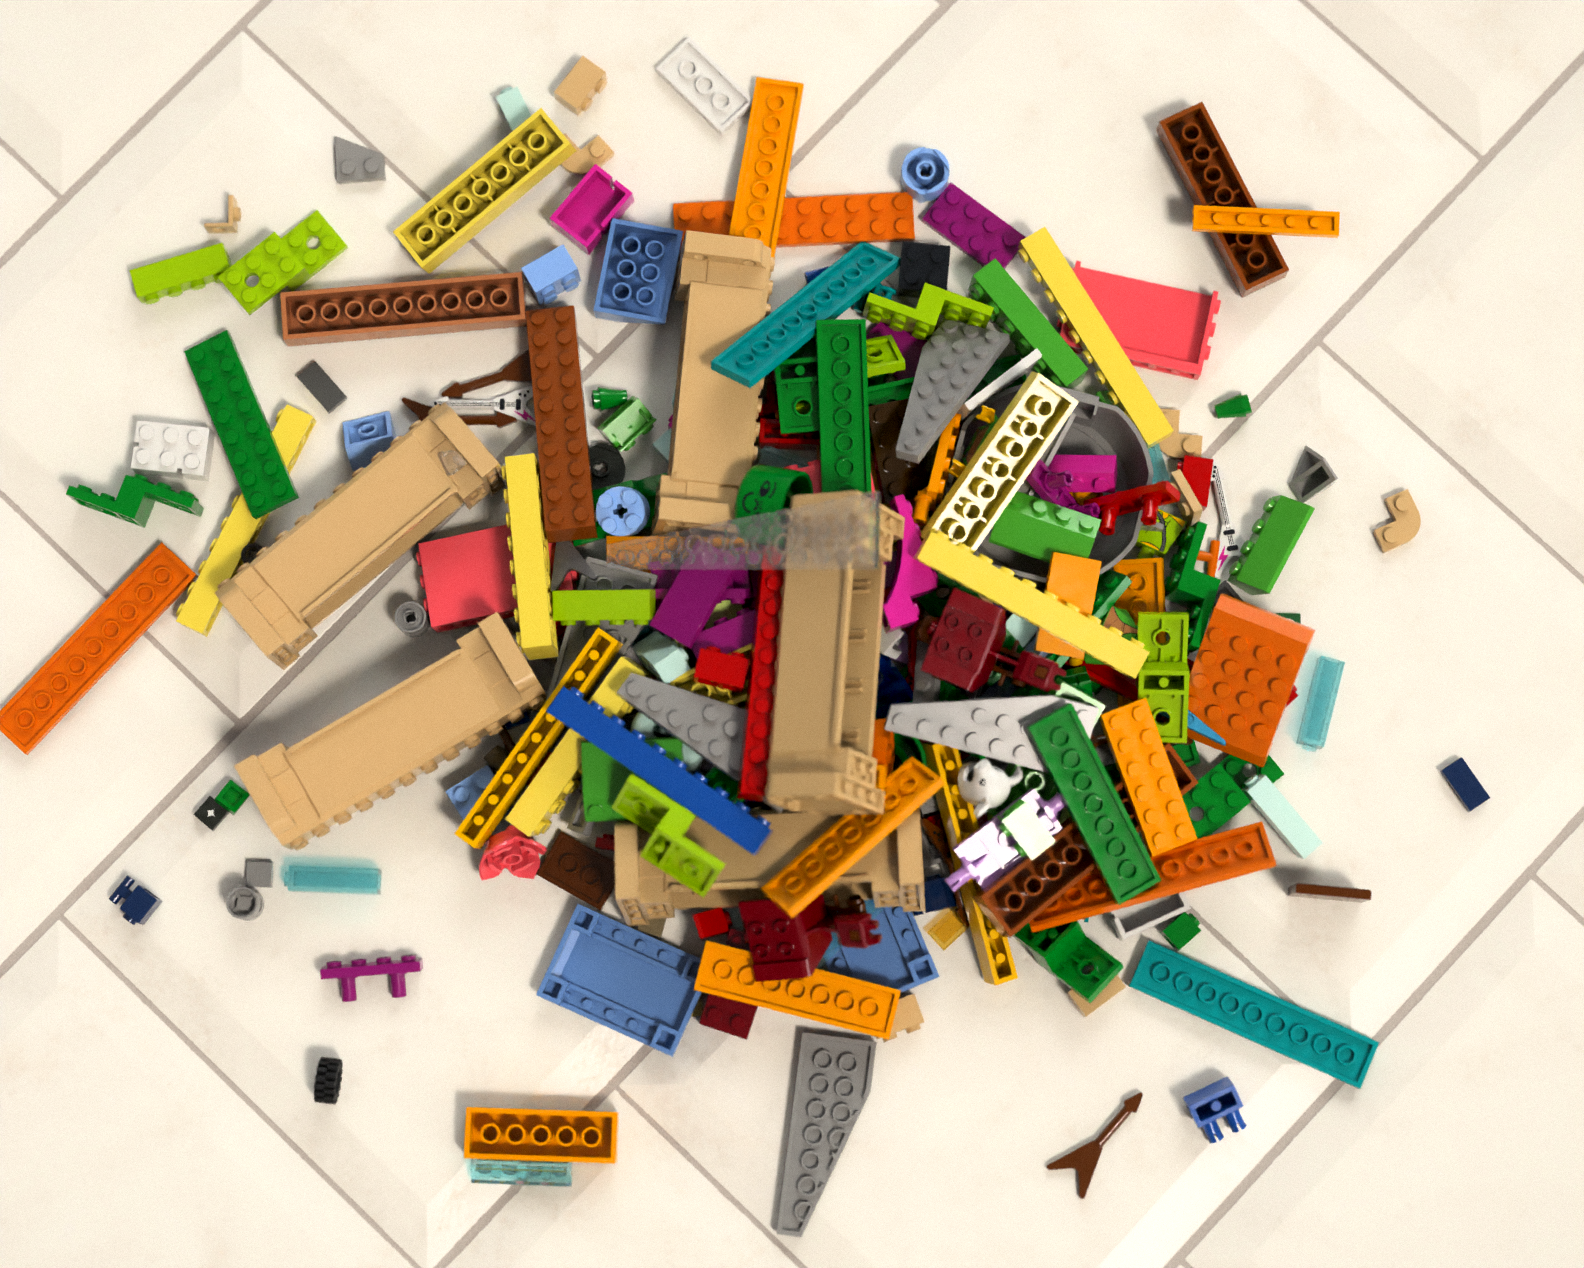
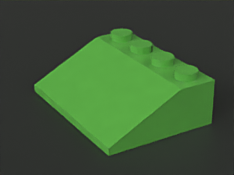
M675 737L646 738L644 740L651 747L656 743L666 750L667 753L664 756L673 761L676 757L684 763L683 743ZM582 741V784L585 822L629 820L613 810L612 806L631 774L639 779H644L590 741ZM644 780L648 785H650L651 787H653V788L656 789L657 791L663 793L662 791H660L659 789H657L655 786H653L652 784H650L649 782H647L646 780Z

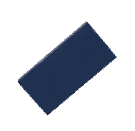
M1462 757L1440 771L1468 812L1490 798Z

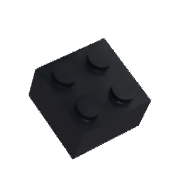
M902 242L898 296L920 298L925 283L947 290L951 246Z

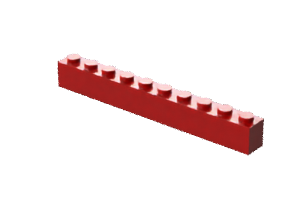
M765 546L760 557L737 788L738 799L762 801L765 798V786L767 785L768 777L767 761L769 760L770 752L769 736L772 727L771 711L774 702L773 686L776 678L775 661L777 660L778 653L777 637L780 628L779 612L782 603L781 587L783 586L784 578L783 563L786 549Z

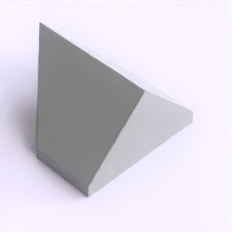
M1306 445L1292 480L1288 485L1298 500L1304 503L1332 486L1338 477L1326 459Z

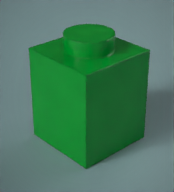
M1183 912L1165 927L1160 934L1176 951H1179L1201 931L1198 927L1200 922L1192 913L1187 915L1186 912Z

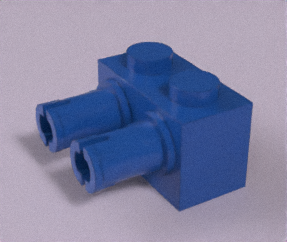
M1228 1076L1183 1097L1193 1121L1198 1128L1203 1127L1210 1144L1217 1142L1214 1134L1219 1141L1224 1138L1216 1121L1223 1116L1226 1117L1233 1133L1239 1132L1237 1123L1241 1130L1247 1127L1239 1111L1244 1105Z

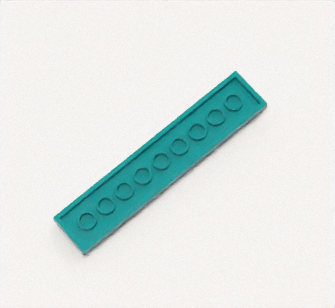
M860 242L711 361V369L748 388L753 387L816 335V320H835L899 268L901 258L867 242Z
M1151 941L1147 942L1128 986L1358 1089L1362 1086L1379 1045V1042Z

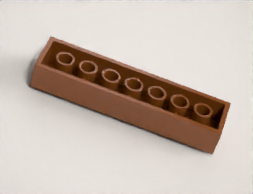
M1203 102L1159 121L1156 131L1194 205L1257 208ZM1208 232L1242 298L1285 278L1289 272V268L1272 235Z

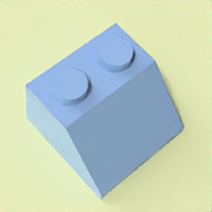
M390 411L342 422L345 449L352 471H356L361 467L366 468L372 463L371 459L380 451L384 453L391 447L390 443L396 438Z

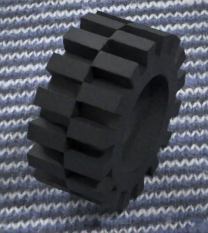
M320 1057L316 1070L317 1074L315 1075V1102L337 1103L342 1082V1059Z

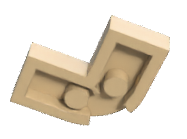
M565 133L563 134L577 150L560 164L570 174H587L595 164L602 167L615 155L614 151L599 135L580 150Z
M1161 409L1174 431L1170 437L1156 444L1160 451L1167 455L1168 458L1182 460L1184 455L1201 457L1203 436L1178 434L1180 410Z
M1408 489L1384 500L1394 522L1373 531L1383 554L1411 541L1420 529V513Z

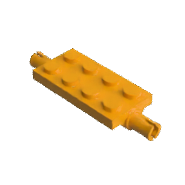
M958 412L941 433L929 485L922 491H918L917 496L914 498L916 503L912 516L914 524L926 525L929 511L935 512L937 504H940L944 498L945 483L949 478L947 469H950V463L955 453V442L958 439L961 427L962 414Z

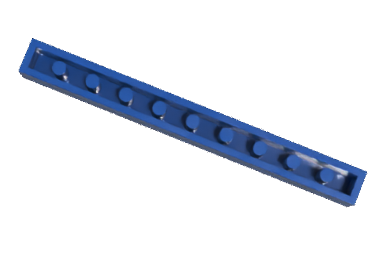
M563 686L546 712L754 856L758 855L773 833V830L769 828L771 824L760 815L754 818L748 814L750 808L740 801H737L735 804L727 799L730 794L718 786L712 789L706 785L708 779L698 772H695L694 775L690 774L685 770L688 765L676 757L672 761L664 756L667 751L656 743L652 747L644 742L646 736L635 729L632 732L625 729L623 726L626 723L614 714L611 718L603 713L604 707L595 701L589 704L582 698L585 694L572 686L569 690Z

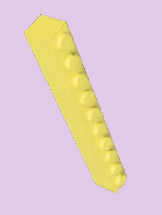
M1046 227L1021 240L1018 247L1020 249L1018 254L1024 263L1028 262L1032 268L1030 272L1036 283L1040 282L1045 289L1043 291L1045 298L1050 304L1054 303L1057 308V317L1062 324L1066 323L1071 330L1069 335L1075 344L1079 343L1083 350L1081 353L1088 365H1093L1096 370L1094 375L1101 385L1104 384L1108 389L1107 395L1113 405L1117 404L1131 419L1146 443L1147 449L1170 437L1174 431Z
M287 404L285 409H281L277 414V424L271 432L290 475L317 421L313 416ZM243 493L237 495L233 500L231 506L233 510L230 516H226L220 527L222 532L219 538H215L211 543L209 549L211 553L208 559L203 560L198 570L200 575L197 581L191 583L187 591L189 596L185 604L182 603L176 612V617H178L176 622L206 637L223 606L215 594L218 590V585L225 579H232L238 574V568L245 563L270 514L268 513L258 519L253 518Z
M936 530L935 533L927 532L914 556L915 560L1127 677H1137L1149 654L1147 650L1143 649L1145 644L1134 638H1131L1130 641L1123 638V632L1112 626L1109 629L1101 626L1102 621L1090 614L1087 617L1078 613L1080 608L1069 602L1066 605L1058 602V596L1047 590L1044 593L1036 590L1037 585L1030 580L1023 578L1020 581L1013 577L1015 572L1004 566L998 569L992 565L993 560L982 554L979 557L971 554L970 547L960 542L957 545L948 541L949 536L939 530Z

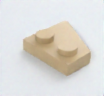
M1179 469L1171 473L1169 483L1180 492V500L1176 503L1182 519L1187 522L1185 525L1187 529L1189 526L1191 527L1200 521L1203 508Z

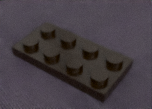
M909 398L869 406L870 444L882 504H888L895 496L904 494L906 500L915 498L918 491H922L929 485L924 457L919 463L897 458L896 446Z

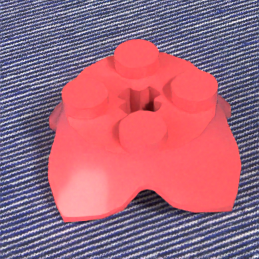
M511 825L503 832L490 835L486 841L485 850L479 863L481 880L494 878L506 868L514 876L534 879L540 868L538 853L545 854L547 848L537 842L533 836L528 837L518 828Z

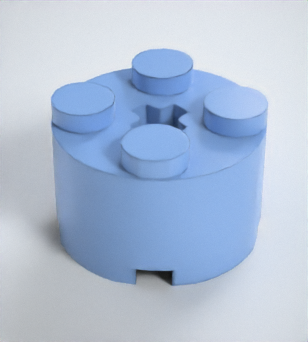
M919 147L912 150L905 157L901 169V185L904 191L920 203L938 198L948 185L950 171L947 158L943 153L934 148ZM921 172H923L924 174L929 173V176H921Z
M613 487L599 497L596 506V517L605 532L614 536H632L639 533L648 522L650 506L648 500L638 490L631 487ZM622 507L627 508V513L619 515V510Z

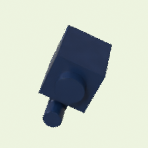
M940 874L926 877L927 882H924L925 913L957 906L954 892L948 886L949 884L945 882V878H941ZM923 911L913 912L914 916L924 914Z
M127 875L109 897V900L117 905L123 897L126 901L119 908L125 913L123 918L133 925L136 923L144 925L163 901L144 886L138 885L134 891L130 890L129 888L135 880Z

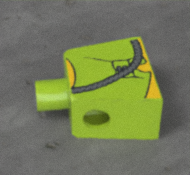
M1158 509L1156 520L1164 525L1163 531H1139L1138 539L1134 546L1141 549L1136 559L1153 558L1154 555L1163 558L1187 522Z

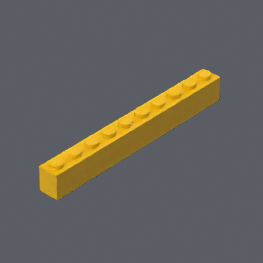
M597 628L454 833L456 836L473 848L481 849L566 728L564 723L546 712L563 686L569 690L572 686L585 694L582 698L585 700L623 646L621 642L602 629Z
M933 742L922 743L928 768L941 777L945 784L935 792L954 868L957 871L962 867V861L952 848L979 827L974 815L973 805L965 801L959 792L958 775L962 767L959 750ZM971 878L960 887L984 982L996 986L1017 979L1018 976L1008 938L1002 937L972 898L982 888L975 879Z

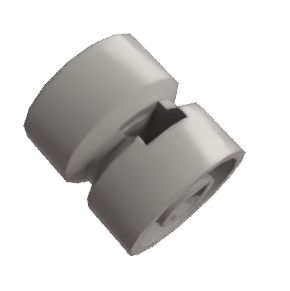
M409 601L397 608L395 622L397 627L406 636L412 638L420 637L428 631L430 617L419 603Z
M237 887L228 894L226 907L233 917L250 921L262 914L264 900L262 895L256 890L247 887Z

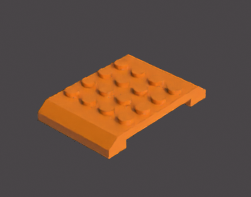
M1222 593L1213 610L1189 676L1188 710L1222 737L1226 742V746L1188 728L1187 737L1263 768L1305 654L1308 652L1316 630Z

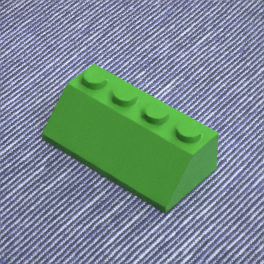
M1017 491L995 522L989 542L1050 563L1052 552L1089 558L1101 519Z
M1282 495L1269 498L1263 506L1264 513L1262 517L1252 527L1253 533L1250 539L1245 541L1241 547L1240 552L1242 554L1239 560L1235 561L1229 570L1230 576L1227 581L1250 595L1270 594L1315 508Z

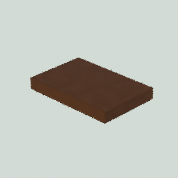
M560 831L536 875L601 911L615 887V861Z
M1296 883L1288 887V896L1359 903L1371 900L1372 893L1368 889Z

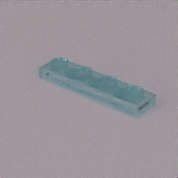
M471 1159V1183L572 1187V1162Z

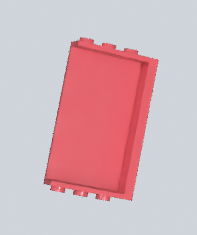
M1076 261L1074 268H1072L1073 272L1133 366L1194 380L1199 379L1203 362L1208 360L1211 346H1208L1207 343L1208 338L1213 337L1216 323L1212 322L1213 315L1218 314L1221 300H1217V291H1213L1210 296L1080 267L1081 261ZM1058 318L1056 327L1061 328L1060 336L1076 354L1082 355L1081 352L1083 350L1079 343L1075 344L1069 335L1071 330L1066 323L1062 324Z
M502 525L418 543L420 552L416 553V557L423 571V575H420V582L422 588L426 591L427 597L423 599L424 608L427 613L429 612L431 628L437 633L477 625L498 612L502 619L515 617L514 608H518V604L512 592V584H516V581L510 569V560H514L512 551L509 550L508 536H512L510 527ZM556 542L548 543L551 578L553 573ZM570 571L559 590H577L576 581L579 580V573Z

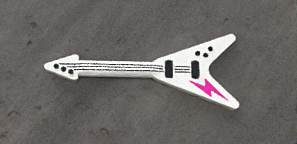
M532 385L493 400H449L445 396L428 403L432 408L437 404L441 406L445 402L452 409L494 410L536 427L535 415L527 408V403L533 398Z
M1213 461L1211 482H1213L1222 523L1215 578H1218L1231 557L1240 558L1242 554L1240 550L1245 541L1231 522L1222 481L1225 475L1216 461Z

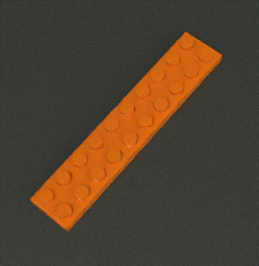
M907 192L785 198L776 248L859 244L860 242L915 241L913 197ZM735 201L673 204L674 229L683 231L681 246L686 230L729 235Z
M161 542L0 710V731L24 754L28 755L191 583L195 581L198 575Z
M1263 822L1199 838L1150 857L1161 881L1120 905L1115 903L1098 868L1095 867L1029 922L1032 933L1276 867V861Z

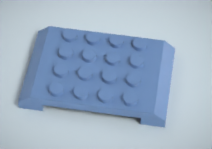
M873 899L865 901L867 913L872 915L871 920H878L879 922L878 928L870 931L873 934H881V942L865 949L843 947L838 942L836 932H831L833 940L823 955L828 971L831 973L901 990V993L940 977L913 913L903 912L902 906L875 908Z
M577 904L536 995L673 1057L702 993L693 990L701 959Z

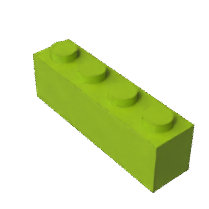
M219 243L132 269L130 274L137 298L142 303L153 304L162 297H176L189 289L200 290L205 288L206 284L212 282L222 283L218 276L232 265L227 248L223 243Z
M655 589L553 591V621H561V625H576V620H585V625H600V620H609V625H624V620H633V625H648V620H652L656 614Z

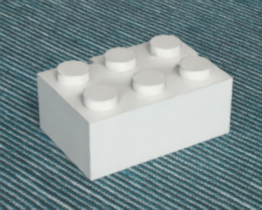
M137 421L134 442L138 447H133L131 469L136 474L181 479L184 476L191 480L209 481L215 433L210 428Z
M1184 892L1110 911L1107 914L1108 916L1114 915L1115 919L1111 920V923L1121 941L1191 909Z

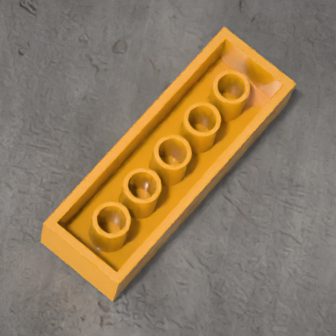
M466 1107L464 1158L617 1163L619 1112Z

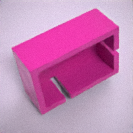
M595 164L549 218L551 225L587 255H590L602 240L601 233L606 235L609 232L612 218L620 219L634 202L633 193L617 180L613 183L612 176Z

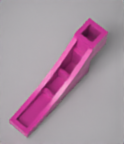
M904 494L895 496L889 502L892 511L905 517L903 540H897L896 569L892 586L883 605L882 625L886 634L914 625L919 620V609L917 604L912 602L911 599L932 593L938 588V577L935 570H931L930 567L914 559L921 545V531L918 524H914L911 516L913 514L912 506L909 500L905 499Z

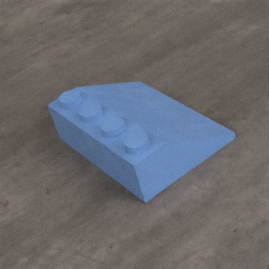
M612 218L593 310L595 318L615 322L665 325L683 231Z

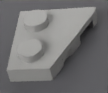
M334 137L338 184L386 180L385 157L383 154L343 138Z

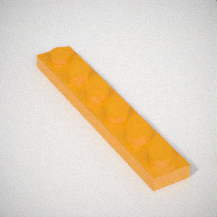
M1194 205L1192 210V231L1338 238L1340 212Z

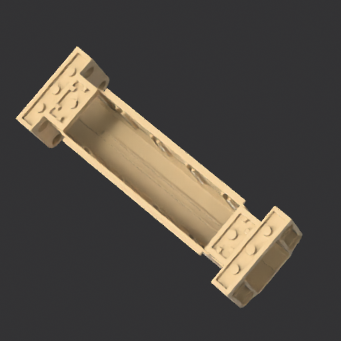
M686 230L678 257L675 279L677 281L675 300L684 301L668 470L667 475H661L656 488L650 536L740 537L734 519L735 500L743 477L752 468L754 461L757 459L758 446H754V443L756 442V437L759 436L760 422H756V419H758V414L761 413L762 398H758V396H760L761 389H763L764 378L753 387L748 388L712 370L711 361L770 315L771 304H767V302L769 301V295L772 294L773 281L769 279L771 278V272L774 271L775 257H771L772 249L763 245L761 240Z
M445 402L441 406L437 404L428 412L429 416L422 421L417 420L409 427L410 431L406 435L396 437L390 443L391 447L384 453L380 451L373 456L371 464L366 468L361 467L356 470L348 483L338 485L333 490L334 494L327 500H320L314 506L315 510L308 516L303 515L298 518L294 523L295 526L290 531L285 530L275 538L276 542L269 548L268 546L262 548L256 554L257 558L250 564L248 562L244 563L238 568V574L232 579H225L218 585V590L215 594L220 602L266 657L281 669L285 670L300 657L298 652L318 637L313 630L314 627L316 628L459 509L463 503L470 510L488 494L494 496L506 486V480H503L499 462Z
M858 490L791 496L789 512L787 514L788 529L787 537L785 538L783 586L781 587L782 603L779 612L780 628L777 637L778 653L777 660L775 661L776 678L773 686L774 702L771 711L772 727L769 736V760L767 761L768 777L767 785L765 786L766 802L789 811L811 815L884 814L885 791L875 788L877 759L872 758L886 571L884 561H892L893 540H903L905 517Z
M498 612L479 622L478 625L480 627L457 639L456 641L461 649L450 653L290 748L281 742L259 756L253 754L234 765L268 827L282 846L290 850L295 848L296 851L304 848L309 844L308 840L312 837L317 836V838L326 835L331 831L329 827L336 823L342 825L352 819L351 815L358 810L361 813L367 811L374 806L373 802L375 800L389 798L396 793L394 789L399 786L407 787L417 781L416 776L421 773L429 774L439 767L437 764L446 759L449 762L460 755V750L466 747L469 749L474 748L482 742L481 738L488 734L494 736L503 730L502 726L511 721L514 724L525 717L523 713L530 709L536 711L544 706L547 694Z
M920 807L821 893L823 894L824 901L833 900L834 894L838 895L839 900L847 899L852 895H860L865 901L873 899L875 908L902 906L903 912L926 911ZM751 808L748 814L754 818H757L758 815L762 816L771 823L769 828L773 830V833L757 856H754L696 816L684 837L725 863V866L704 898L640 856L652 836L650 833L630 820L617 821L614 832L615 899L627 926L650 925V919L675 918V909L739 907V901L768 899L761 890V887L844 815H811L789 811L784 808L781 813H778L776 810L764 811L762 808Z

